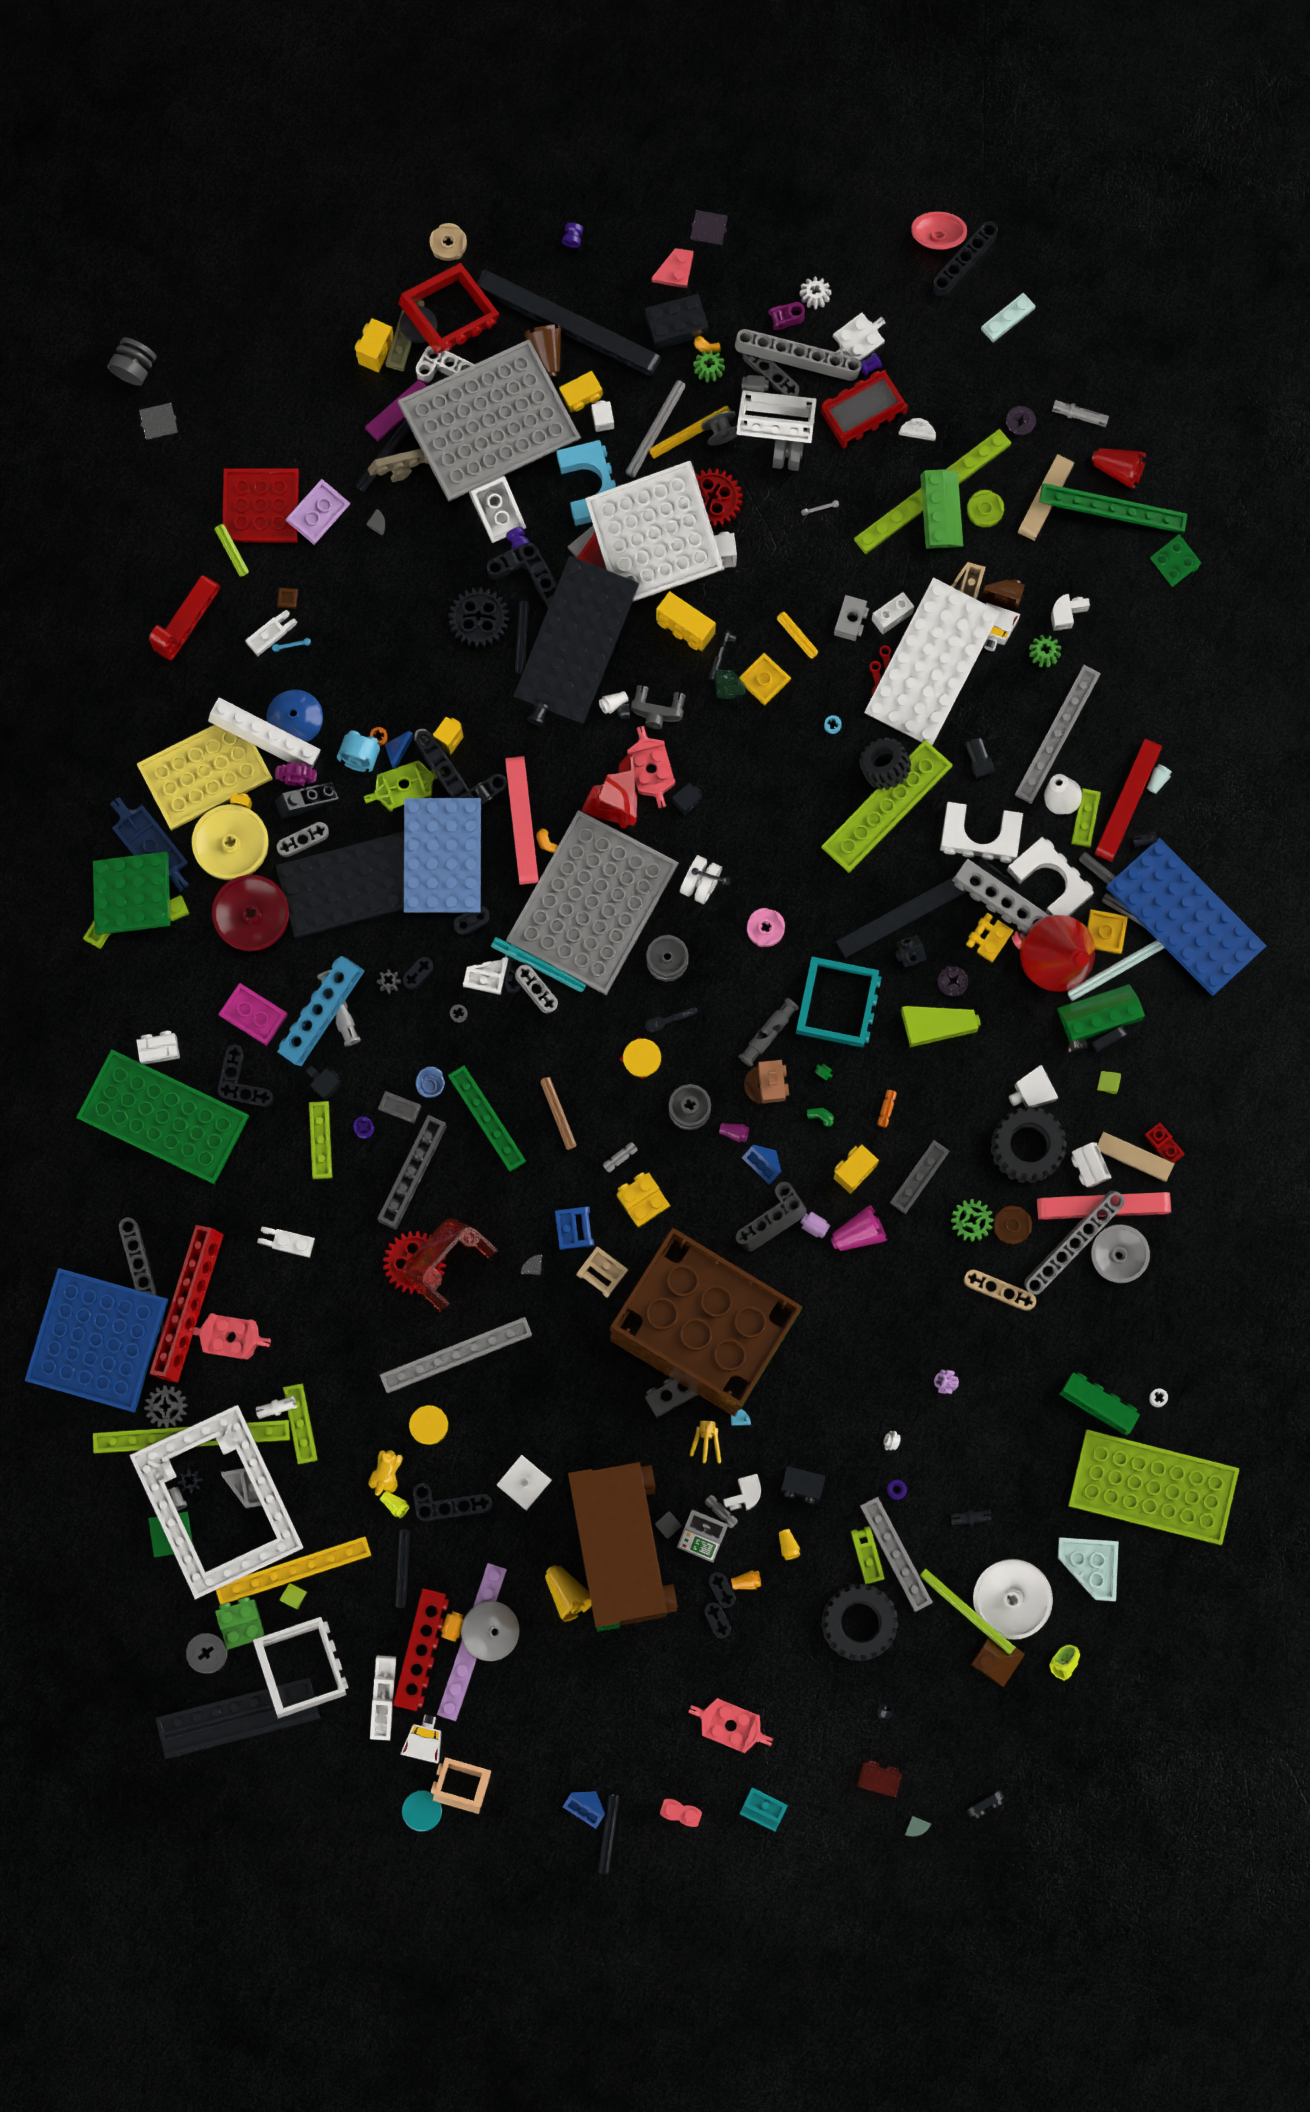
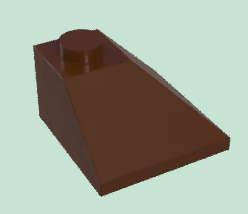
M1015 579L986 585L981 601L1017 611L1025 585Z
M988 1637L970 1665L1004 1687L1025 1653L1015 1648L1009 1655Z

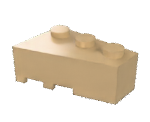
M967 562L951 587L977 599L986 567Z

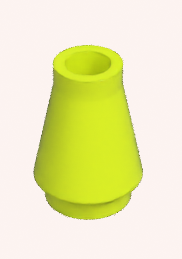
M388 1491L384 1492L380 1498L395 1517L402 1518L410 1508L406 1500Z

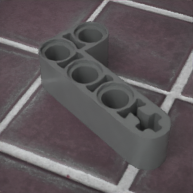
M781 1182L775 1188V1193L781 1203L737 1232L736 1240L744 1251L751 1252L805 1216L806 1207L789 1183Z

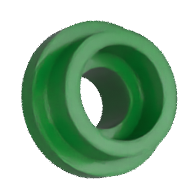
M824 1063L822 1065L817 1064L815 1072L825 1080H828L829 1077L832 1078L831 1068Z

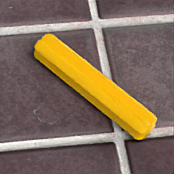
M785 612L780 613L777 616L780 624L809 658H814L818 654V650Z

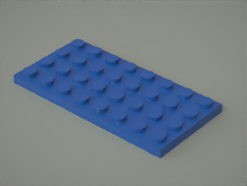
M1160 838L1106 886V889L1212 996L1266 947L1239 917Z

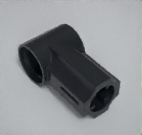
M973 739L967 742L966 748L971 759V768L975 778L994 773L992 760L987 756L982 739Z

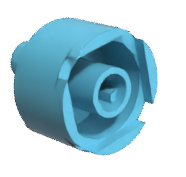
M351 730L349 734L344 736L337 759L340 762L341 759L344 760L345 766L361 772L369 769L370 772L374 768L380 751V747L377 744L378 740L371 736H361L358 732Z

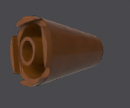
M555 325L534 328L535 332L532 333L529 330L525 331L526 340L530 339L549 378L556 377V373L560 372V325L556 328Z

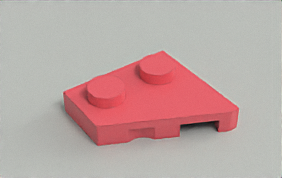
M675 248L653 275L652 282L687 288L693 251Z

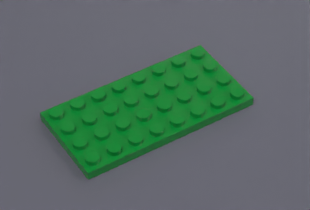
M111 1049L76 1118L215 1185L249 1115Z

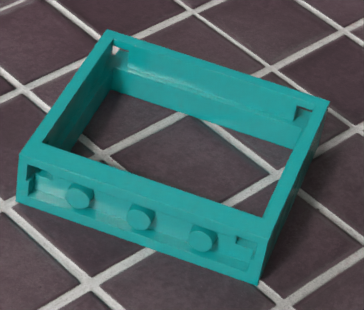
M812 957L796 1034L863 1048L864 1043L869 1042L870 1032L867 1031L868 1024L872 1025L874 1013H871L872 1006H876L878 995H875L876 987L880 988L882 978L878 976L879 970ZM817 966L872 977L860 1037L805 1026Z

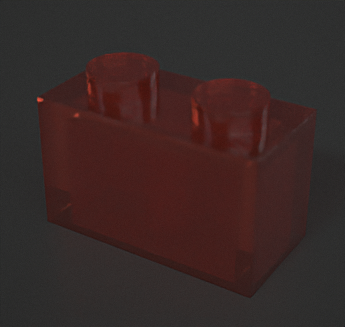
M869 1760L867 1764L862 1763L857 1787L892 1797L897 1796L902 1774L898 1773V1768L887 1766L886 1769L879 1767L880 1763Z

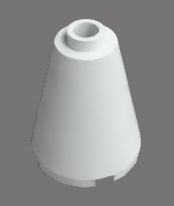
M1057 774L1051 778L1044 793V800L1049 810L1055 814H1070L1081 804L1082 792L1075 781L1062 774Z

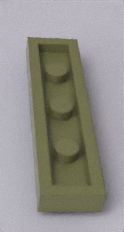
M419 300L415 302L417 306L424 307L425 305L424 301ZM400 319L385 365L388 368L404 372L413 342L407 340L401 332Z

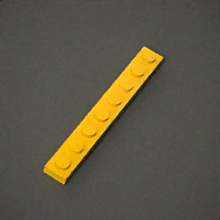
M362 1537L241 1577L216 1589L220 1605L372 1555L366 1537Z

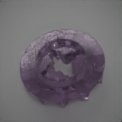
M1018 406L1009 411L1006 417V424L1009 431L1014 432L1015 435L1020 434L1024 436L1027 433H1031L1035 427L1036 417L1029 408ZM1024 415L1023 421L1025 423H1022V425L1018 427V421H1016V419L1019 420L1020 417Z
M948 966L939 974L938 986L948 996H959L967 989L968 976L964 970L957 966ZM958 975L956 981L958 985L952 984L948 987L949 977L954 978Z

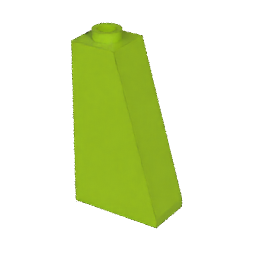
M905 1006L901 1009L910 1047L978 1031V1026L981 1025L979 1016L975 1015L974 1010Z

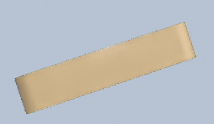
M1057 455L1043 483L1063 487L1074 462ZM1041 487L1018 530L1019 534L1033 541L1038 536L1052 508L1051 505L1039 503Z

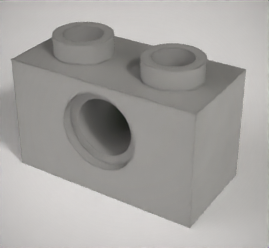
M845 595L834 635L856 641L857 636H861L864 625H861L862 619L867 618L869 608H866L867 601ZM855 616L857 621L851 622L848 620V617Z

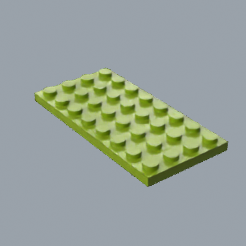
M1086 1430L1068 1506L1222 1545L1239 1468Z

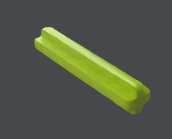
M218 525L215 527V531L239 576L248 574L249 571L225 525Z

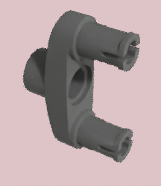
M637 686L635 699L632 701L630 709L635 714L646 718L645 724L647 727L661 729L663 721L675 722L682 720L684 712L682 708L686 697L683 693H680V698L678 692L673 694L672 706L669 708L645 703L649 689L644 686L642 691V686Z

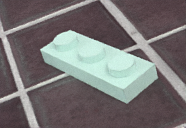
M1022 293L985 323L981 330L994 342L1033 311L1035 305Z

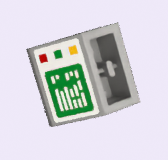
M692 1510L677 1548L714 1562L728 1524Z

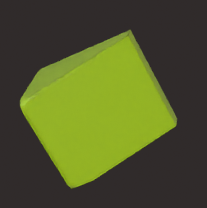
M1101 1071L1097 1090L1116 1094L1121 1074Z
M289 1583L280 1601L298 1610L307 1592Z

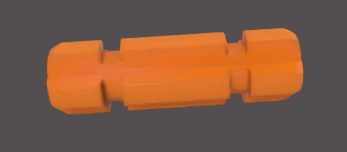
M887 1090L885 1095L886 1099H884L880 1112L881 1117H879L877 1123L881 1127L888 1126V1118H890L894 1105L893 1100H895L897 1094L893 1090Z

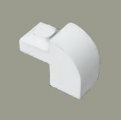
M1069 594L1060 597L1056 601L1051 614L1053 631L1072 628L1074 624L1072 613L1088 611L1090 606L1089 598L1077 597L1070 601Z
M757 1474L738 1479L741 1495L724 1499L725 1508L730 1507V1511L742 1507L741 1504L744 1503L747 1511L757 1504L761 1495V1486Z

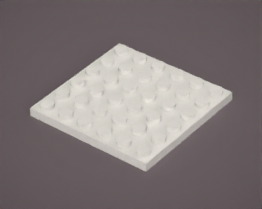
M691 461L585 498L607 570L640 583L633 602L724 570Z

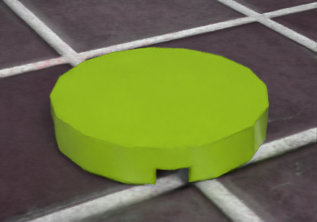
M981 490L974 493L967 505L968 517L975 525L980 527L996 525L1002 519L1004 513V503L1001 497L989 490Z

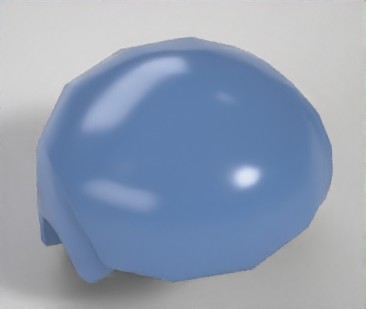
M426 1067L421 1070L416 1077L418 1092L426 1098H433L441 1094L445 1085L442 1072L435 1067Z

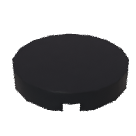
M417 306L436 330L437 320L430 309ZM404 312L400 319V329L404 337L413 343L426 342L425 338Z

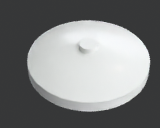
M1008 1559L991 1565L981 1574L975 1585L973 1602L976 1613L1004 1638L1022 1639L1034 1634L1046 1623L1052 1610L1053 1597L1048 1580L1038 1568L1022 1560Z

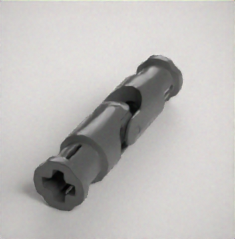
M789 998L784 1000L785 1003L781 1008L771 1015L765 1025L748 1043V1048L743 1054L738 1056L746 1065L750 1067L753 1065L752 1062L759 1054L762 1055L777 1034L789 1022L790 1016L795 1010L799 1009L798 1005Z

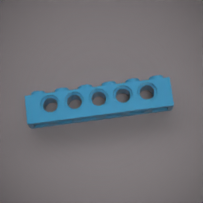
M343 956L334 961L333 969L322 979L321 987L312 994L311 1002L302 1009L301 1017L291 1026L287 1038H284L279 1044L280 1048L277 1052L295 1065L302 1066L365 971ZM343 973L344 979L339 983L338 976ZM332 989L333 996L328 999L327 993ZM322 1006V1013L318 1015L317 1008ZM311 1021L312 1028L307 1031L306 1025ZM300 1037L301 1044L297 1047L295 1042Z

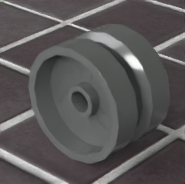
M776 439L772 468L782 469L785 458H789L788 469L798 471L804 442Z
M671 935L660 936L652 941L646 954L647 968L651 975L658 980L667 982L674 981L684 974L688 965V949L683 941ZM668 956L671 957V959H669V960H665V959H664V958H667Z
M688 1084L679 1087L673 1092L669 1101V1114L676 1126L685 1130H695L703 1126L709 1119L711 1102L704 1089L697 1085ZM688 1105H691V1106H693V1110H690L689 1108H686V1107H687Z

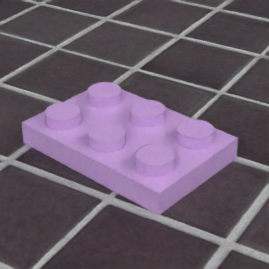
M321 479L287 517L286 521L315 545L348 508L350 503Z

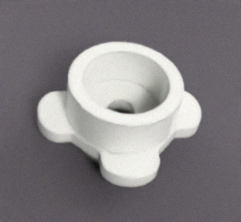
M890 1431L884 1438L885 1450H896L900 1443V1435L896 1431Z

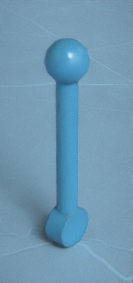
M305 638L304 641L284 645L274 644L272 649L274 652H278L283 648L303 644L310 645L311 640Z

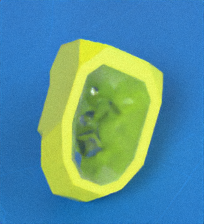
M1066 1645L1060 1648L1052 1658L1049 1665L1051 1672L1057 1678L1065 1681L1071 1677L1080 1657L1078 1648Z

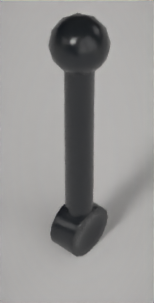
M698 868L692 869L693 875L699 874L718 880L724 885H729L730 883L728 877L721 878L699 871Z

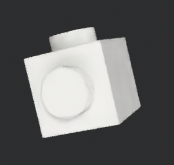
M598 401L592 404V415L596 432L614 429L610 401Z

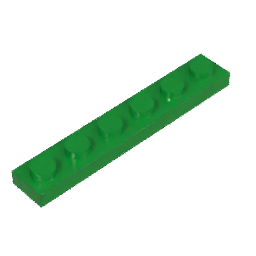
M462 1066L449 1074V1079L509 1172L526 1163L523 1155L466 1067Z

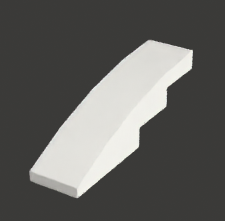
M378 1655L376 1657L370 1739L390 1740L397 1657Z

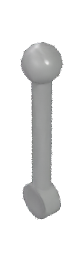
M834 500L826 505L804 509L801 513L802 515H807L825 508L838 507L839 502Z

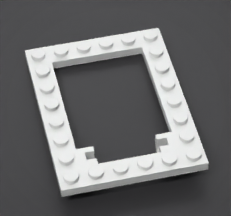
M238 1405L130 1455L195 1599L303 1549L302 1543ZM216 1437L223 1455L235 1449L237 1450L277 1539L205 1572L165 1486V1482L177 1477L169 1461L170 1458Z

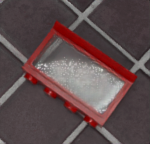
M883 370L882 372L877 371L873 373L866 381L861 380L857 382L852 389L841 391L836 398L825 400L821 406V414L844 449L847 447V442L851 439L856 438L858 440L862 438L865 431L872 429V431L876 430L879 427V423L888 420V422L892 421L895 418V414L901 411L903 414L907 413L908 405L890 380L886 370Z

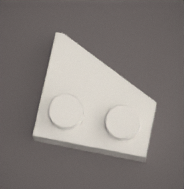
M505 957L501 960L467 967L463 987L501 995L508 958Z

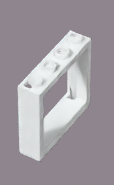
M743 390L737 435L811 443L816 399ZM746 395H751V398L745 399ZM747 410L808 417V422L745 415Z
M321 1617L253 1640L278 1718L346 1695L345 1689L348 1688L345 1677L341 1678L339 1670H342L339 1658H334L333 1652L336 1651L333 1640H328L327 1633H330L327 1621L323 1622ZM319 1629L338 1690L283 1708L264 1647Z

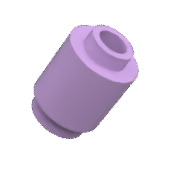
M813 1212L810 1215L806 1213L800 1222L803 1224L802 1229L815 1237L823 1238L830 1227L826 1220Z

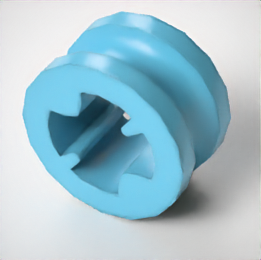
M829 716L825 720V730L831 734L839 732L841 720L837 716ZM832 720H835L838 727L830 729L828 722L830 721L831 723Z

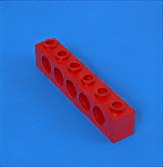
M422 1589L394 1706L418 1711V1707L422 1708L425 1697L421 1695L423 1688L427 1689L430 1678L426 1676L427 1671L432 1669L434 1657H431L433 1649L437 1650L439 1638L436 1637L437 1631L442 1629L444 1619L441 1618L442 1612L447 1610L449 1599H446V1594ZM430 1606L437 1608V1614L434 1617H428L426 1614V1610ZM426 1625L432 1628V1634L428 1637L423 1636L421 1632L422 1628ZM419 1645L427 1647L426 1655L419 1656L417 1654V1647ZM415 1664H420L423 1669L422 1673L418 1676L412 1673V1667ZM413 1683L417 1686L418 1690L416 1694L409 1695L407 1687Z

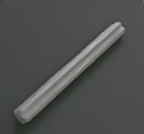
M679 380L676 381L626 470L628 476L633 478L636 476L649 453V449L654 444L685 389V383Z

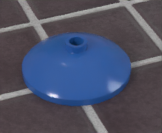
M289 690L279 694L272 700L267 710L266 720L279 729L305 742H309L319 733L322 727L323 712L319 702L311 694L302 690ZM295 711L297 715L291 716L290 713Z

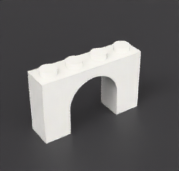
M947 803L940 850L950 855L962 853L965 857H974L975 855L982 856L985 860L1001 859V862L1012 863V861L1016 860L1023 813L1004 810L999 837L991 843L978 844L970 840L964 830L967 805Z
M1043 837L1010 864L1007 869L1019 884L1040 868H1052L1062 875L1065 881V892L1046 909L1045 913L1048 915L1070 916L1090 899L1094 893L1092 886L1079 877L1080 873L1066 863L1067 859L1064 855L1058 854L1054 850L1052 842L1048 839L1045 840Z

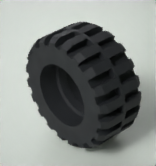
M1021 1107L1014 1112L1006 1114L998 1123L991 1139V1154L994 1155L993 1160L996 1165H999V1170L1002 1173L1008 1174V1178L1012 1180L1014 1178L1018 1179V1182L1021 1183L1025 1181L1035 1183L1037 1180L1042 1181L1046 1179L1047 1176L1054 1173L1065 1155L1066 1141L1064 1137L1066 1135L1064 1130L1060 1128V1122L1055 1121L1052 1114H1046L1040 1108L1035 1110L1033 1107H1027L1026 1109ZM1019 1129H1035L1045 1138L1046 1152L1038 1161L1024 1162L1013 1154L1010 1146L1011 1138Z
M866 1584L845 1587L831 1597L823 1611L822 1629L824 1637L829 1646L842 1657L859 1661L875 1658L887 1650L895 1639L898 1622L894 1604L883 1591H879L876 1587L867 1586ZM854 1604H865L871 1607L878 1617V1629L874 1636L866 1641L850 1639L846 1636L841 1626L843 1613Z

